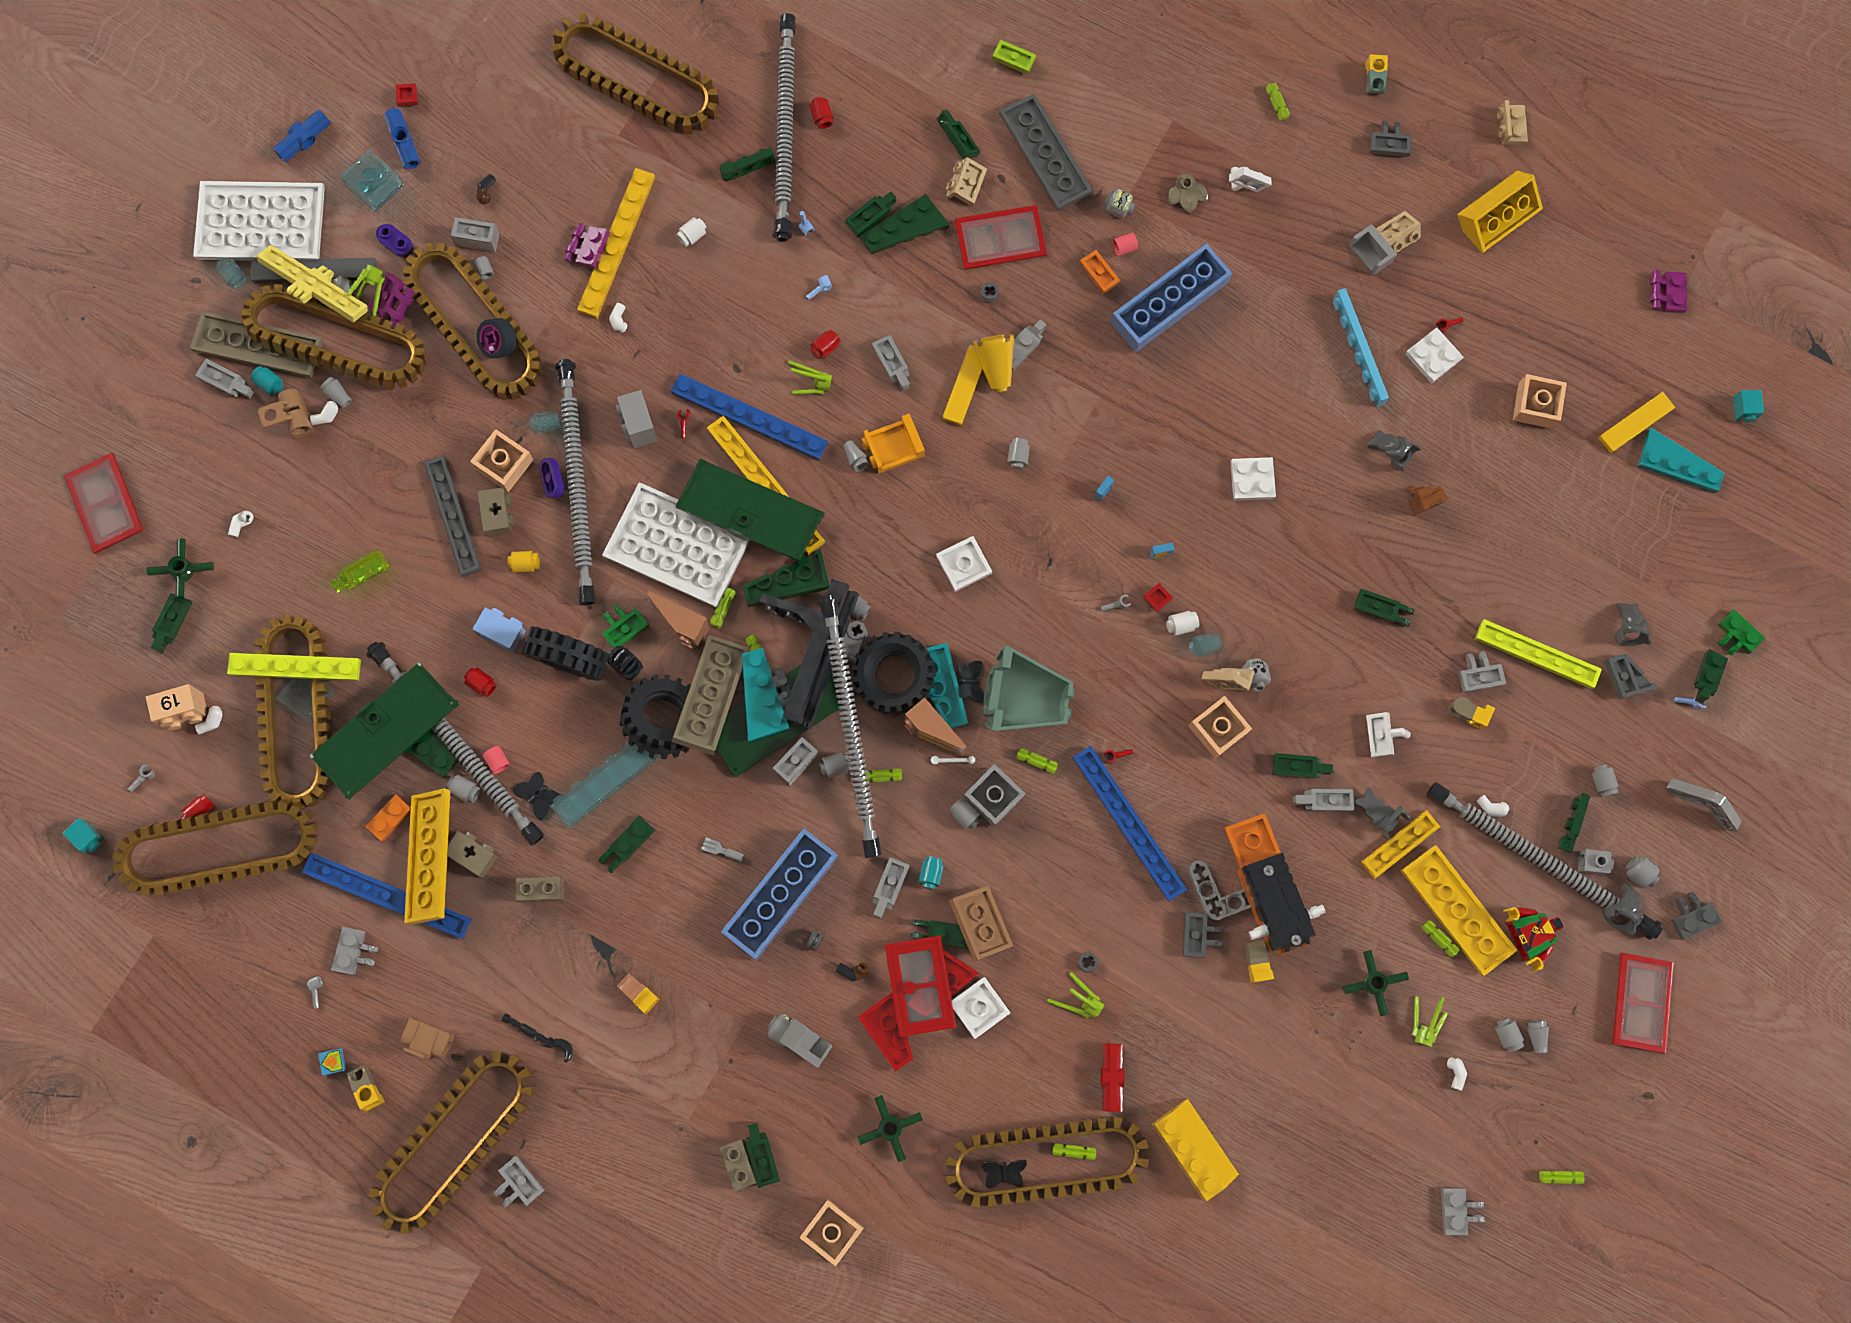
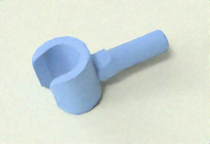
M801 211L800 217L802 221L799 224V228L807 236V232L809 230L813 232L815 228L806 219L805 212Z
M827 275L818 279L820 286L807 295L809 300L819 292L831 289L832 285Z
M1674 698V702L1692 705L1696 710L1707 707L1695 701V698Z

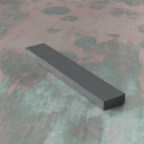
M375 258L296 260L309 269H318L321 266L327 267L328 270L330 269L334 272L332 280L336 276H345L348 280H357L363 268L366 269L367 264L377 268V260ZM251 261V281L253 283L289 282L258 261Z
M445 456L425 461L424 464L461 577L482 571Z

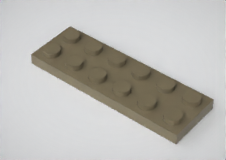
M206 311L201 313L190 346L193 352L309 378L313 377L316 365L311 363L310 358L308 362H304L299 359L298 354L295 358L288 356L286 349L281 354L275 351L274 346L270 350L264 348L262 342L257 344L248 335L242 319ZM259 323V325L266 329L322 348L324 342L322 337Z
M708 635L672 742L714 755L743 668L742 654L748 652V647Z

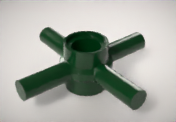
M183 538L177 539L176 556L168 561V566L147 567L148 576L170 574L176 579L175 598L180 600L184 599L185 581L192 578L193 572L214 570L213 562L191 564L185 558L186 540Z
M1372 950L1364 951L1368 974L1363 982L1343 986L1344 994L1366 990L1370 994L1375 995L1380 1016L1389 1015L1383 993L1388 985L1409 980L1408 973L1402 972L1385 976L1377 971ZM1374 977L1380 981L1378 989L1372 986L1371 981Z
M883 1095L874 1098L882 1118L878 1129L860 1135L857 1138L860 1145L880 1137L890 1141L897 1161L901 1162L906 1159L898 1138L902 1133V1129L923 1121L920 1112L901 1120L890 1116ZM887 1122L896 1124L897 1130L893 1135H887L884 1132L883 1128Z

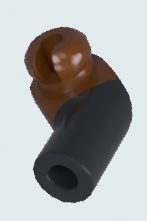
M488 174L477 185L476 198L483 204L490 202L491 196L487 194V190L496 182L495 177L491 174Z
M840 963L835 972L854 982L865 978L868 975L869 967L865 963H860L858 966L849 968Z

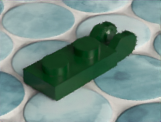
M770 147L768 149H760L748 157H740L734 163L727 161L725 164H721L719 168L721 178L725 181L733 180L775 164L774 153Z
M1364 589L1359 590L1353 610L1404 627H1410L1411 621L1397 616L1398 611L1406 615H1414L1415 611L1411 607L1400 604L1401 602Z
M639 815L609 846L610 848L603 853L598 861L603 864L615 852L619 858L608 868V871L613 873L655 832V829Z
M912 920V925L929 927L928 935L917 932L910 933V938L922 939L941 935L942 945L969 949L959 924L932 920L930 922Z

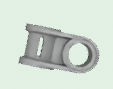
M854 621L849 624L842 642L845 643V646L841 647V649L846 648V651L842 652V654H847V657H844L843 660L848 659L849 662L854 664L857 660L855 658L856 654H860L863 649L861 646L868 637L866 627L860 621ZM860 629L862 634L855 636L853 631Z

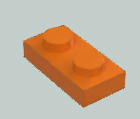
M1097 250L1080 260L1079 264L1102 294H1105L1120 283V279Z
M395 794L365 827L383 842L411 813V807Z

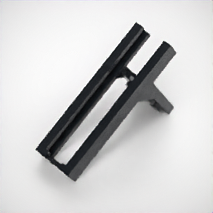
M832 579L826 596L834 595L835 599L839 598L838 608L840 616H838L839 625L837 627L840 638L845 636L859 593L848 590L850 585ZM762 594L760 602L766 606V610L773 612V615L780 618L790 617L792 621L803 624L805 621L813 631L783 714V718L792 721L794 724L812 729L832 673V667H834V665H831V662L835 660H830V656H834V654H829V651L833 649H828V645H832V643H827V640L831 639L829 627H826L825 618L823 619L821 610L818 611Z

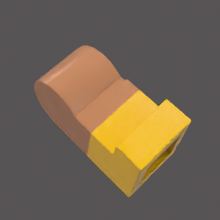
M630 973L617 985L644 1014H647L660 1000Z

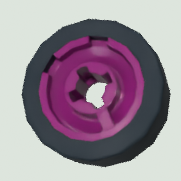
M495 318L484 320L480 323L476 338L479 349L485 356L491 359L507 357L513 352L516 346V334L512 325L507 320Z

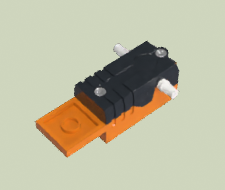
M1263 813L1223 828L1239 867V870L1236 872L1258 925L1257 928L1249 931L1251 940L1263 938L1268 953L1276 950L1280 955L1288 953L1292 949L1310 944L1309 938L1316 936L1311 919L1326 913L1323 905L1305 908L1297 886L1293 882V876L1289 872V866L1285 862V856L1283 852H1280L1266 814Z

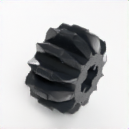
M617 645L609 652L607 662L621 677H624L626 680H633L640 674L643 665L628 649Z

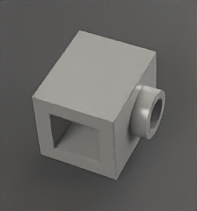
M1590 849L1578 852L1577 873L1601 876L1611 873L1614 866L1611 852Z

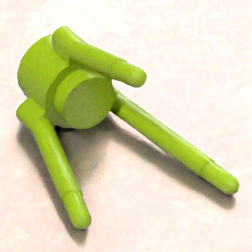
M367 264L366 269L363 268L360 276L347 292V296L353 293L362 280L364 282L355 297L358 300L368 283L371 285L377 283L372 309L373 317L377 313L381 287L385 278L381 277L383 271Z
M788 361L789 365L801 369L791 368V372L814 378L813 386L817 387V389L792 391L793 395L816 393L823 395L824 391L830 390L832 375L793 361Z
M1072 972L1069 973V976L1089 995L1086 998L1074 989L1069 990L1075 997L1083 1001L1081 1008L1084 1010L1050 998L1047 999V1002L1078 1013L1087 1019L1090 1016L1096 1019L1102 1011L1104 1003L1100 1002V998Z
M1415 997L1414 1028L1412 1031V1035L1416 1036L1414 1042L1432 1047V1044L1435 1043L1436 1037L1448 1015L1447 1012H1444L1435 1027L1444 1002L1443 997L1440 998L1430 1026L1421 1025V1029H1419V997Z

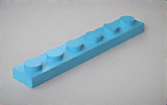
M1346 288L1338 290L1333 298L1334 308L1339 311L1341 316V326L1346 329L1348 343L1354 349L1355 361L1360 365L1362 379L1369 387L1370 399L1375 403L1376 407L1382 406L1387 402L1389 396Z

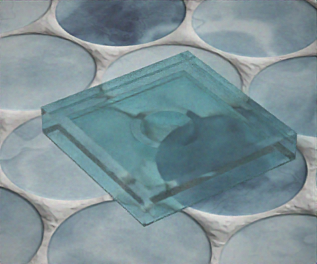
M292 678L276 697V700L310 725L313 722L311 679ZM327 684L329 686V694L322 696L331 700L337 690Z

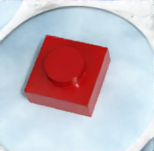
M416 83L395 85L396 104L398 107L418 105Z
M1158 583L1143 596V599L1157 613L1172 601L1173 597Z

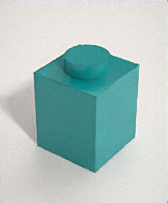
M1741 390L1733 397L1735 420H1744L1745 423L1756 421L1757 418L1764 414L1762 390Z
M78 818L63 832L64 836L80 852L86 854L96 851L105 839L88 820Z

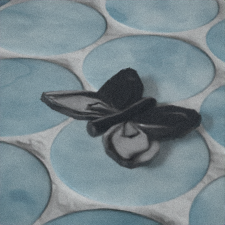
M973 661L968 666L958 663V671L962 677L960 679L962 683L959 690L960 698L969 696L971 700L983 703L984 693L979 686L975 685L980 683V680L975 678L981 674L983 669L982 662Z
M536 772L529 782L517 784L513 788V792L516 796L524 799L531 797L528 803L532 804L534 802V814L539 820H543L549 811V804L558 801L561 795L554 790H547L548 786H543L542 774Z
M1016 1160L1010 1162L1008 1166L1005 1161L1001 1165L992 1161L982 1162V1169L988 1174L986 1177V1187L996 1186L1000 1181L1003 1183L1008 1181L1010 1184L1018 1187L1022 1186L1023 1180L1020 1172L1027 1166V1160Z

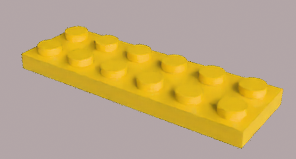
M445 788L411 796L405 924L412 925L444 919L450 790Z
M1436 845L1401 870L1405 878L1481 976L1488 974L1518 951Z

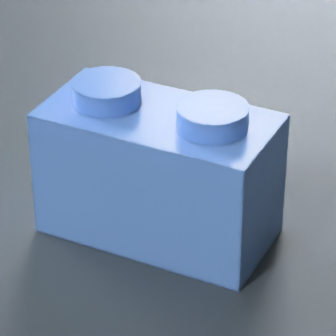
M485 607L472 630L477 635L514 653L526 632L522 626L523 623L513 617L510 620L503 617L504 613L496 608L490 610Z

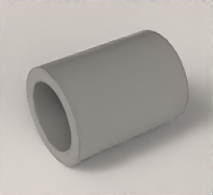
M486 256L479 257L474 261L482 280H487L494 276L493 269Z

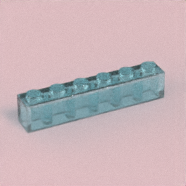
M627 741L619 753L609 755L604 760L605 764L590 770L587 774L588 777L583 781H576L570 787L571 790L565 795L563 793L558 795L553 800L554 804L550 807L565 826L570 829L658 760L661 755L655 754L654 758H650V752L644 750L641 754L637 752L638 746L636 744L630 746Z

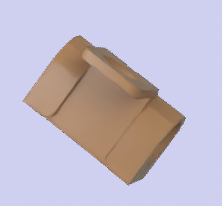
M287 389L278 394L279 402L258 409L261 423L265 428L286 421L290 434L294 439L315 432L303 396L297 389ZM269 410L276 411V418L272 421L265 419V414Z
M409 1018L400 1044L407 1046L404 1047L403 1051L418 1057L429 1059L432 1056L443 1060L448 1053L455 1034L417 1019Z

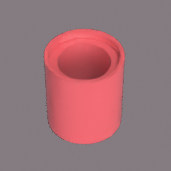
M1132 232L1114 238L1113 247L1117 256H1121L1138 250V242Z
M495 746L482 755L493 774H498L510 766L500 746Z

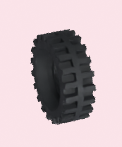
M534 626L530 628L521 652L522 655L546 666L594 681H600L609 657L607 652L579 639L577 640L559 632Z
M897 631L894 634L884 632L882 636L877 638L873 636L871 642L867 645L864 643L861 646L863 649L860 654H856V663L852 665V670L854 671L852 680L856 686L857 693L872 709L885 715L894 714V716H900V713H907L922 699L926 698L928 700L931 688L934 689L935 686L934 676H936V671L934 670L933 659L919 640L914 639L909 634L903 635ZM889 656L907 658L914 669V678L911 685L900 693L890 694L885 692L876 682V669L879 663Z
M653 675L651 681L643 678L639 686L636 683L633 684L631 691L627 692L620 714V726H623L622 734L623 737L629 736L628 744L630 746L636 744L638 746L637 752L641 754L644 750L650 752V758H654L655 754H660L661 759H667L668 754H672L676 758L679 757L680 751L686 754L690 750L689 747L672 742L676 728L661 729L651 725L645 719L643 710L648 703L663 700L676 705L682 712L691 684L687 686L682 685V679L680 678L672 681L670 680V675H665L664 679H659L658 675Z

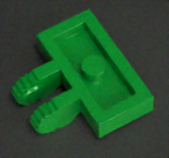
M618 604L614 605V611L622 618L616 623L609 613L605 612L602 614L611 625L602 635L613 649L617 645L624 646L649 627L647 621L636 608L626 615Z
M1735 609L1731 610L1717 624L1726 633L1718 641L1720 646L1725 645L1730 638L1736 642L1727 652L1730 656L1737 652L1740 647L1750 654L1765 639Z

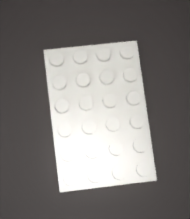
M200 181L193 257L196 260L257 261V255L270 245H273L295 260H318L320 256L324 184Z
M639 482L602 554L603 558L716 608L750 540L741 539L723 528L676 509L675 506L678 499Z

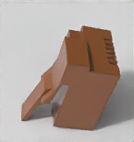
M1411 486L1405 489L1410 494H1415V497L1408 500L1414 516L1435 508L1448 500L1441 486L1433 489L1431 486Z

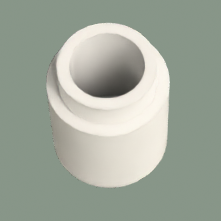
M693 217L678 229L679 232L676 234V237L683 246L687 247L688 245H693L704 236L707 227L700 218L696 219Z
M1185 611L1170 615L1169 620L1166 621V626L1169 633L1177 636L1195 631V628L1199 627V619L1195 611Z

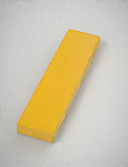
M972 345L968 347L942 420L959 426L963 424L983 370L975 348Z
M1661 392L1600 435L1598 439L1610 453H1613L1676 407L1664 392Z
M1426 810L1360 863L1371 877L1376 879L1440 828V825Z

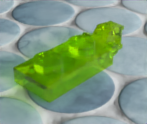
M376 549L342 568V571L338 573L339 577L331 581L330 584L336 592L345 588L347 590L354 589L390 569V566L381 550Z

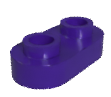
M383 224L378 227L376 237L383 246L400 258H406L412 254L414 246L406 235L390 224ZM389 231L387 235H383L384 232ZM400 243H405L404 246L398 247Z
M543 458L539 464V473L544 492L549 498H559L564 491L559 465L554 458Z

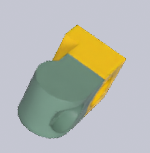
M1370 54L1366 60L1367 93L1384 94L1388 55Z

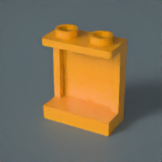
M910 413L903 415L902 420L869 433L868 430L863 431L862 445L865 450H869L871 455L869 457L870 464L873 469H877L878 474L922 458L925 455V449Z

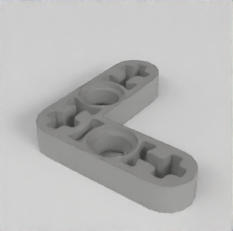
M1671 779L1666 787V791L1674 797L1708 807L1719 825L1726 830L1736 832L1742 823L1728 799L1718 792L1676 779Z
M1200 860L1190 864L1188 868L1189 877L1204 913L1207 914L1209 920L1218 921L1251 908V905L1246 906L1244 897L1247 895L1244 889L1221 898L1207 864ZM1195 865H1198L1199 868L1203 867L1204 871L1201 872L1203 879L1208 877L1207 881H1203L1199 885L1197 881L1201 880L1198 873L1194 874L1193 872L1196 869ZM1203 885H1209L1212 888L1211 896L1206 897L1201 893ZM1216 897L1217 901H1213L1215 908H1220L1218 917L1215 914L1211 915L1210 910L1213 909L1211 902L1206 905L1205 901ZM1232 897L1240 900L1239 909L1230 907L1229 900Z

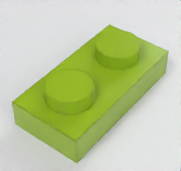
M1003 40L999 41L992 56V60L1027 75L1036 59V54Z

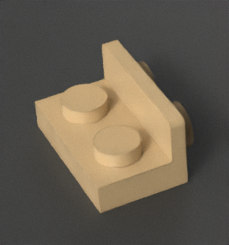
M1504 100L1497 110V119H1500L1498 134L1501 137L1502 145H1526L1528 136L1525 105H1509V100Z
M968 157L958 161L953 168V178L946 187L948 190L946 197L950 199L955 196L970 206L973 205L987 168Z
M1406 211L1376 228L1396 253L1411 243L1416 242L1421 237V223Z
M1236 668L1214 669L1213 671H1204L1201 679L1216 689L1249 690L1255 671L1252 669Z

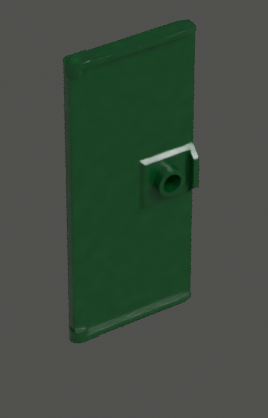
M701 458L698 460L695 470L675 506L676 509L723 528L734 536L755 542L798 562L801 561L818 525L825 516V512L801 503Z
M418 662L378 698L362 708L351 721L309 756L345 795V798L350 800L445 716L458 707L459 703Z
M801 665L786 674L791 691ZM832 673L813 726L839 710L838 706L842 705L837 702L841 698L836 696L840 694L835 691L839 687H835L834 684L838 682H834V678L837 677L833 676ZM781 688L777 689L778 695L782 693ZM743 701L728 711L716 748L727 763L732 776L736 778L751 766L807 731L808 728L798 726L787 719L788 730L748 742L746 702Z

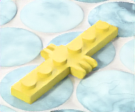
M270 245L257 255L259 263L292 283L288 287L287 293L293 295L294 298L299 299L302 303H306L314 297L353 323L368 311L366 304L351 295L347 296V292L331 283L334 272L330 269L328 270L327 267L321 266L318 269H309L273 245Z

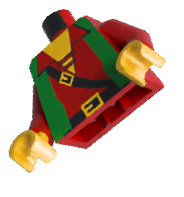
M1523 907L1504 909L1503 912H1507L1509 915V919L1506 920L1505 924L1522 960H1529L1526 961V965L1532 964V973L1543 969V964L1554 950L1553 944L1558 941L1554 932L1563 929L1560 918L1555 917L1548 920L1545 913L1539 914L1535 909Z

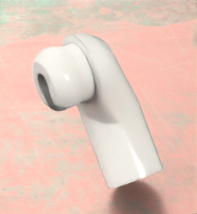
M616 303L609 320L615 331L618 330L620 333H623L627 329V323L623 322L621 316L626 307Z
M329 401L326 403L321 414L310 415L311 424L318 425L332 422L338 412L337 403Z
M243 511L233 516L228 536L238 538L240 529L253 521V514L250 511Z
M219 706L210 707L206 721L195 725L199 735L219 727L223 715Z
M1485 795L1476 800L1489 816L1503 817L1509 811L1507 803H1491Z
M1451 1057L1447 1061V1067L1453 1069L1455 1074L1451 1088L1462 1091L1467 1071L1461 1059Z

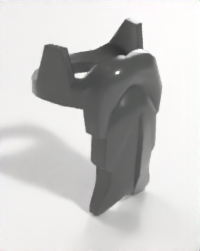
M1381 430L1377 431L1376 437L1367 444L1368 447L1379 448L1381 452L1386 453L1391 458L1392 468L1396 471H1405V466L1416 451L1422 450L1420 446L1411 443L1405 437L1385 434ZM1404 455H1405V458L1403 459V461L1399 463L1398 461H1399L1400 459H1402V458L1404 457Z
M1617 603L1616 606L1621 611L1622 626L1615 635L1616 642L1625 646L1651 645L1648 622L1643 618L1638 605ZM1640 632V635L1634 640L1624 639L1625 633Z
M1370 788L1365 790L1364 798L1355 800V804L1365 810V814L1372 820L1371 822L1375 828L1387 839H1390L1388 832L1398 824L1399 816L1406 820L1410 819V816L1402 806L1396 809L1389 805L1386 806L1382 800H1378L1374 796Z
M1623 883L1624 893L1621 895L1619 903L1606 908L1604 918L1612 927L1633 936L1636 932L1637 923L1642 917L1641 895L1632 887ZM1616 912H1620L1629 917V921L1617 923L1612 917Z

